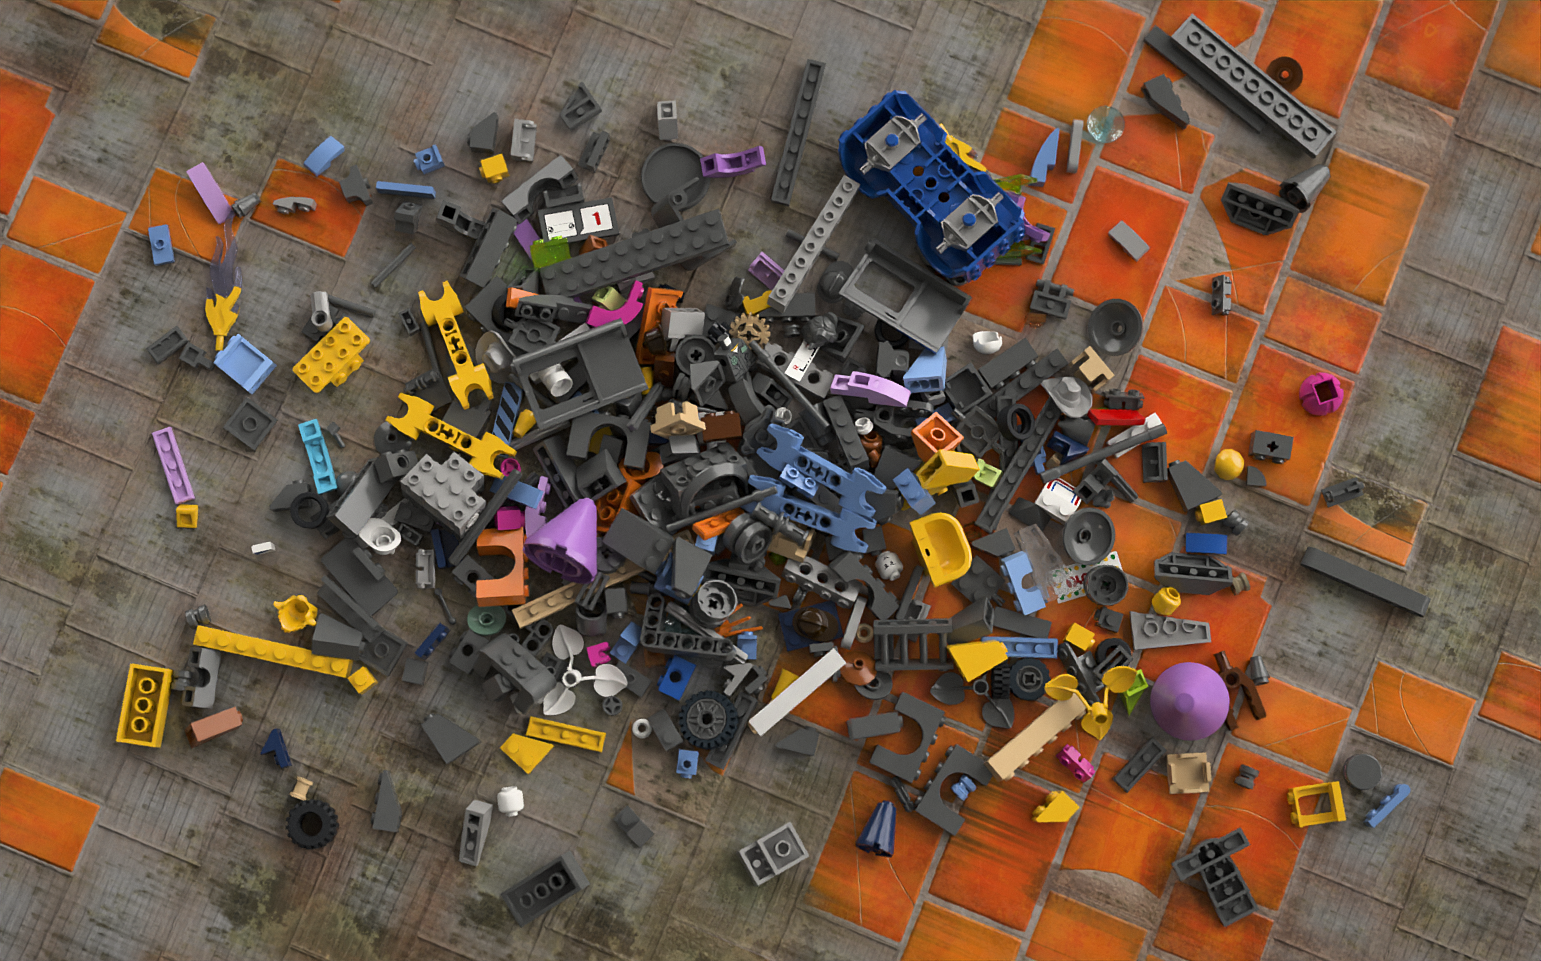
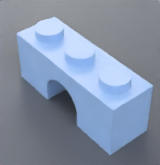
M1020 551L1001 559L1003 565L1000 568L1004 577L1007 576L1009 580L1007 587L1010 594H1014L1016 600L1013 603L1017 612L1020 611L1025 616L1045 608L1040 589L1036 586L1028 589L1022 588V578L1026 574L1033 572L1026 553Z

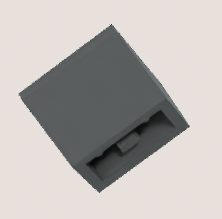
M607 449L576 468L579 491L584 498H590L594 502L627 482Z

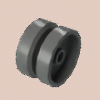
M700 335L689 336L682 340L676 349L675 355L680 373L685 374V377L689 378L691 377L690 364L715 361V345L711 340ZM695 356L699 357L698 361H694Z
M743 513L737 516L727 527L723 536L724 547L736 554L745 563H752L759 559L768 549L773 536L772 530L768 526L760 522L759 519L750 517L751 513Z

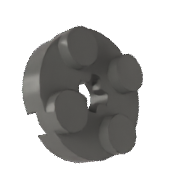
M604 536L597 537V571L603 574H612L620 567H623L627 558L602 542ZM609 551L612 555L606 559L602 554Z

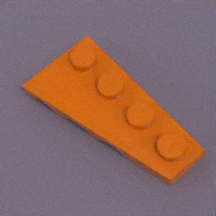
M648 287L635 354L638 364L654 365L655 355H652L648 349H644L642 345L645 341L644 333L655 327L657 321L661 326L662 309L677 308L675 305L678 298L682 297L683 291Z

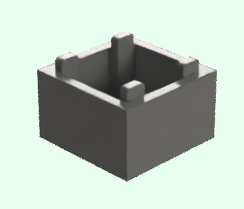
M972 362L945 379V389L943 392L946 400L952 409L956 408L963 415L969 412L975 404L978 406L993 394Z

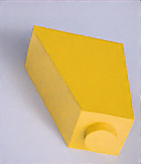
M939 449L916 474L923 489L968 482L980 469L973 454Z
M997 640L950 644L946 646L963 679L967 682L1008 659L1006 655L1008 652L1003 642L999 643Z

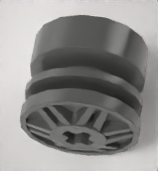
M1099 565L1092 568L1086 574L1083 581V589L1091 602L1098 605H1114L1125 598L1128 591V579L1126 574L1116 566ZM1101 581L1108 582L1107 590L1101 589Z
M710 580L705 582L690 601L689 610L692 619L704 628L714 629L721 626L735 611L737 595L734 589L724 581Z

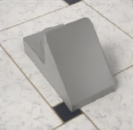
M746 663L723 666L726 671L734 676L733 680L729 678L723 685L725 688L723 693L730 697L753 665Z

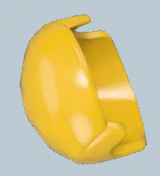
M1224 449L1215 458L1214 471L1222 479L1233 480L1241 474L1244 468V459L1235 450Z

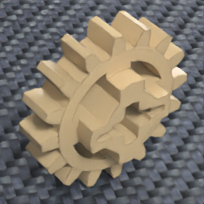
M752 312L748 316L742 313L741 319L736 316L735 322H731L730 327L732 329H729V333L732 336L730 338H741L750 350L753 349L749 346V343L753 340H759L757 344L764 349V344H767L769 341L767 337H770V332L767 331L769 324L764 325L766 319L760 320L759 314L753 317Z

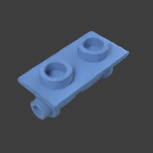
M789 464L786 465L779 477L781 483H785L791 488L797 487L796 491L802 493L807 498H813L821 484Z

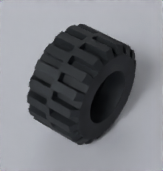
M304 800L301 803H297L294 806L295 808L289 811V817H286L288 824L285 825V828L289 832L287 834L288 837L292 838L291 842L297 844L300 848L318 849L333 840V836L337 834L336 828L339 827V823H337L338 815H335L334 808H331L330 804L322 802V800ZM311 812L317 813L322 819V829L316 836L307 835L302 828L304 817Z

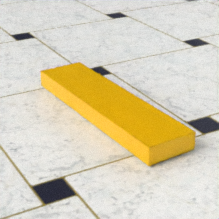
M530 716L526 732L527 736L602 752L606 733L532 716Z

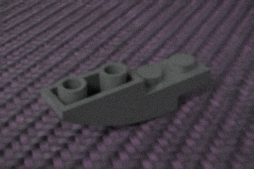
M532 295L519 298L514 314L518 317L552 322L554 318L584 324L592 305L574 302L573 297Z

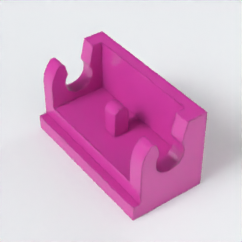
M608 642L587 647L588 656L593 668H597L598 665L608 663L611 660V657L605 656L604 653L611 649Z

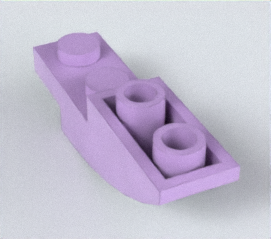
M855 371L852 372L851 376L835 374L830 387L832 394L868 398L869 403L906 407L911 394L910 390L890 380Z
M540 477L537 489L544 491L537 508L534 509L526 506L525 509L527 538L547 522V518L541 516V513L545 512L547 502L544 501L546 494H550L552 487L547 477Z

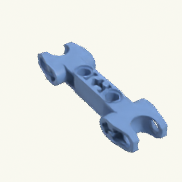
M775 424L768 426L767 431L777 440V449L772 450L767 447L758 448L756 453L770 466L783 472L786 465L789 464L798 471L842 494L838 502L842 507L867 517L874 516L876 510L866 502L865 493L867 490L879 494L885 493L887 487L878 479L860 468H854L851 475L840 467L803 448L801 443L804 437L796 431ZM802 457L806 458L807 465L802 462ZM835 475L840 478V484L836 482Z
M756 475L749 477L748 483L761 491L776 486L778 493L765 497L763 501H760L761 505L774 511L778 515L783 511L784 517L790 516L789 519L832 534L830 543L838 548L866 553L869 545L856 537L855 529L859 527L874 529L877 521L873 518L851 512L842 507L839 514L785 494L786 484L771 477ZM754 501L740 507L752 513L757 503ZM786 504H792L794 510H788ZM806 511L810 512V517L806 516ZM822 518H829L831 523L825 524L822 521Z

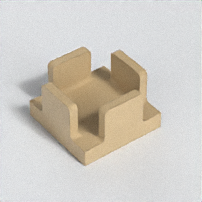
M1091 346L1069 363V366L1073 367L1080 360L1083 362L1074 373V376L1086 383L1087 386L1095 380L1099 382L1091 390L1092 394L1106 385L1115 376Z
M686 401L682 403L683 413L676 415L674 403L672 402L656 409L657 414H655L656 423L650 425L651 433L669 439L670 436L694 435L706 430L705 422L700 421L698 418L697 406Z
M790 519L789 522H792L801 530L809 531L801 547L798 546L797 542L786 538L782 533L778 532L775 536H772V541L767 550L803 563L816 537V529L811 528L809 530L807 525Z
M1206 753L1166 755L1169 794L1209 792V782L1212 780L1210 762H1207Z

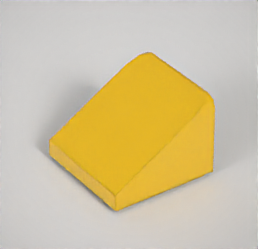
M178 505L176 509L177 527L197 528L198 505Z

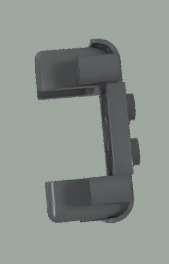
M502 633L475 653L476 655L479 654L473 665V670L485 679L493 666L519 690L521 689L513 706L522 714L527 715L541 704L546 695L556 687L555 675L557 672L551 666L545 668L543 664L518 643L519 637L516 634L511 633L507 635Z

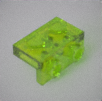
M560 235L551 237L552 241L544 242V239L532 241L533 245H530L529 249L534 269L570 259L568 239Z

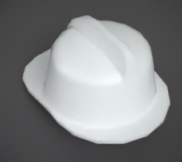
M370 518L359 532V537L380 555H393L395 548L401 542L400 533L379 518Z

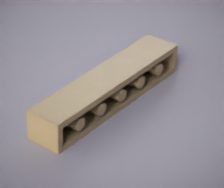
M1073 693L1069 700H1057L989 758L984 765L998 782L1002 780L1008 781L1015 775L1013 771L1016 768L1022 769L1029 763L1028 758L1031 755L1035 757L1044 750L1042 746L1046 742L1051 744L1058 738L1056 734L1060 730L1065 732L1072 726L1070 722L1074 718L1078 720L1085 715V705L1075 693Z

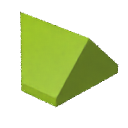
M1141 669L1137 670L1133 685L1127 691L1119 693L1129 716L1144 690L1149 687Z

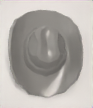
M491 330L484 333L478 340L475 349L477 365L484 363L492 381L497 383L511 382L507 377L511 372L513 373L510 363H513L512 359L516 358V355L498 332Z
M1057 377L1043 380L1041 383L1055 405L1070 418H1081L1092 407L1093 397L1091 390L1079 378Z

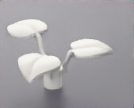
M558 625L556 628L552 647L558 658L566 659L570 656L569 666L567 667L568 672L563 675V683L557 682L556 687L544 698L543 713L545 715H557L568 711L574 705L576 698L575 694L568 689L577 685L580 681L594 679V689L599 695L604 697L616 695L627 687V680L622 671L611 664L598 666L596 676L581 677L578 670L572 669L573 655H577L582 651L584 641L579 632L564 625Z

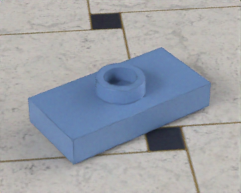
M168 225L148 228L154 264L158 266L175 262Z

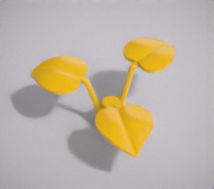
M1118 666L1108 670L1102 677L1103 684L1107 685L1104 692V703L1096 702L1091 707L1080 692L1076 690L1078 681L1072 675H1059L1046 683L1044 689L1049 696L1060 701L1069 700L1073 693H1075L1089 712L1081 720L1082 728L1101 741L1113 722V714L1107 709L1109 689L1115 693L1127 691L1133 685L1137 671L1126 666Z

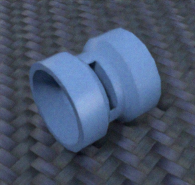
M964 774L959 778L957 784H953L950 787L963 802L968 797V794L977 788Z

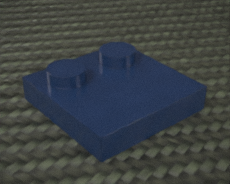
M439 623L414 653L426 660L451 630L444 624Z

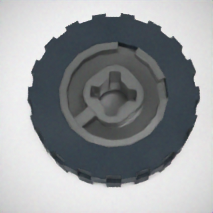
M1023 658L1018 660L1010 668V692L1020 700L1026 701L1042 697L1046 693L1044 689L1045 684L1051 680L1049 669L1047 670L1046 665L1038 659Z

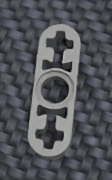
M1073 119L1067 161V172L1077 173L1083 120Z
M857 595L840 647L850 650L867 601L866 598Z

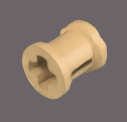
M297 776L295 788L289 795L304 801L307 799V791L313 785V782Z

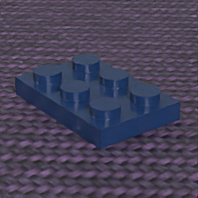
M830 600L807 606L833 614L838 621L839 628L832 640L843 638L835 602ZM799 609L778 614L788 652L808 647L810 644L824 643L802 637L794 630L793 617Z

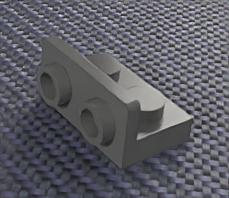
M602 131L601 134L592 133L578 163L580 167L593 173L596 172L610 142L609 133Z

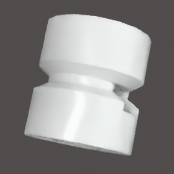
M560 363L538 372L539 378L555 397L566 394L572 388L573 381Z

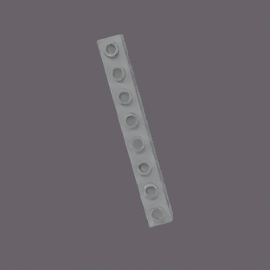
M845 175L843 176L770 293L767 305L784 313L856 197L861 184Z

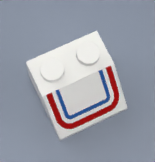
M1057 478L1044 485L1034 503L1039 505L1054 520L1065 526L1070 516L1075 513L1082 499L1073 492L1076 487L1061 478Z

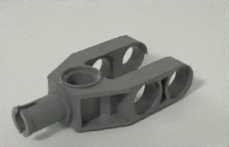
M908 400L906 407L877 404L874 411L857 408L855 421L860 418H869L873 423L874 430L888 439L914 443L911 431L914 428L894 427L892 425L893 415L929 418L933 415L934 406L930 403ZM887 416L889 419L881 420L880 417Z

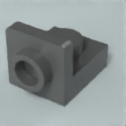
M1102 606L1100 610H1096L1093 620H1096L1095 626L1118 633L1124 614Z

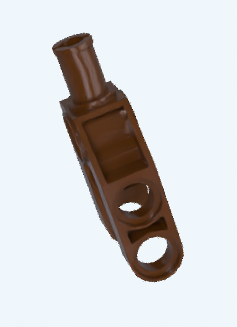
M1225 650L1213 654L1220 669L1217 674L1222 678L1227 689L1241 685L1255 720L1265 718L1266 712L1254 682L1238 667L1230 666ZM1229 674L1234 677L1232 685L1226 682V677ZM1230 705L1224 722L1228 730L1232 731L1239 727L1233 715L1234 710L1233 708L1231 709Z

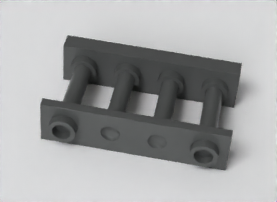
M952 618L874 620V634L880 636L881 660H876L875 671L887 673L891 670L938 669L939 671H948L953 669V659L947 658L946 649L947 634L952 633ZM917 633L920 643V659H908V635ZM929 633H937L939 635V658L928 659L927 635ZM890 634H898L900 636L901 659L889 660L888 636Z

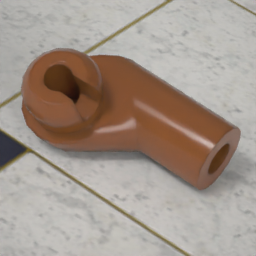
M874 449L868 454V457L871 459L869 465L872 468H877L881 454H878L877 450Z

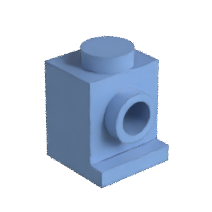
M436 144L432 145L433 147L415 153L417 157L414 159L415 165L418 170H422L423 174L445 166ZM427 157H431L429 161H425L424 159Z

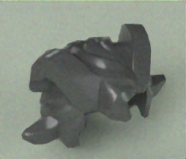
M827 312L823 316H816L801 328L800 333L803 335L804 341L809 345L808 350L818 348L826 342L834 343L836 341L838 320L833 312Z

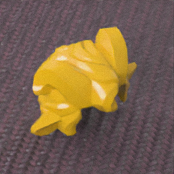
M292 595L284 602L275 601L273 603L274 607L279 610L278 618L282 626L281 629L284 632L290 633L291 631L303 629L307 625H317L318 609L309 603L303 595Z

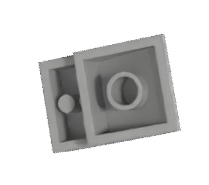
M791 822L786 823L736 852L755 887L809 857Z

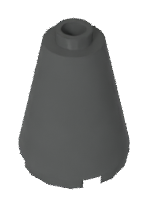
M1317 164L1284 180L1279 185V187L1281 186V190H1279L1280 197L1298 208L1299 213H1304L1310 208L1330 179L1329 168L1325 165Z

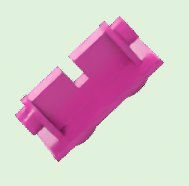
M1067 744L1063 747L1062 751L1056 754V757L1062 765L1066 766L1073 773L1076 779L1084 783L1092 778V775L1096 772L1093 769L1094 766L1085 758L1079 762L1077 759L1081 754L1072 745L1069 746Z

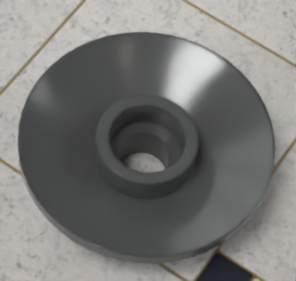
M388 422L381 424L374 435L375 447L381 454L390 451L394 454L403 449L407 452L411 448L413 439L403 435ZM390 435H395L394 441H389Z
M877 671L875 678L869 684L854 686L861 696L870 700H879L889 695L893 683L888 672Z

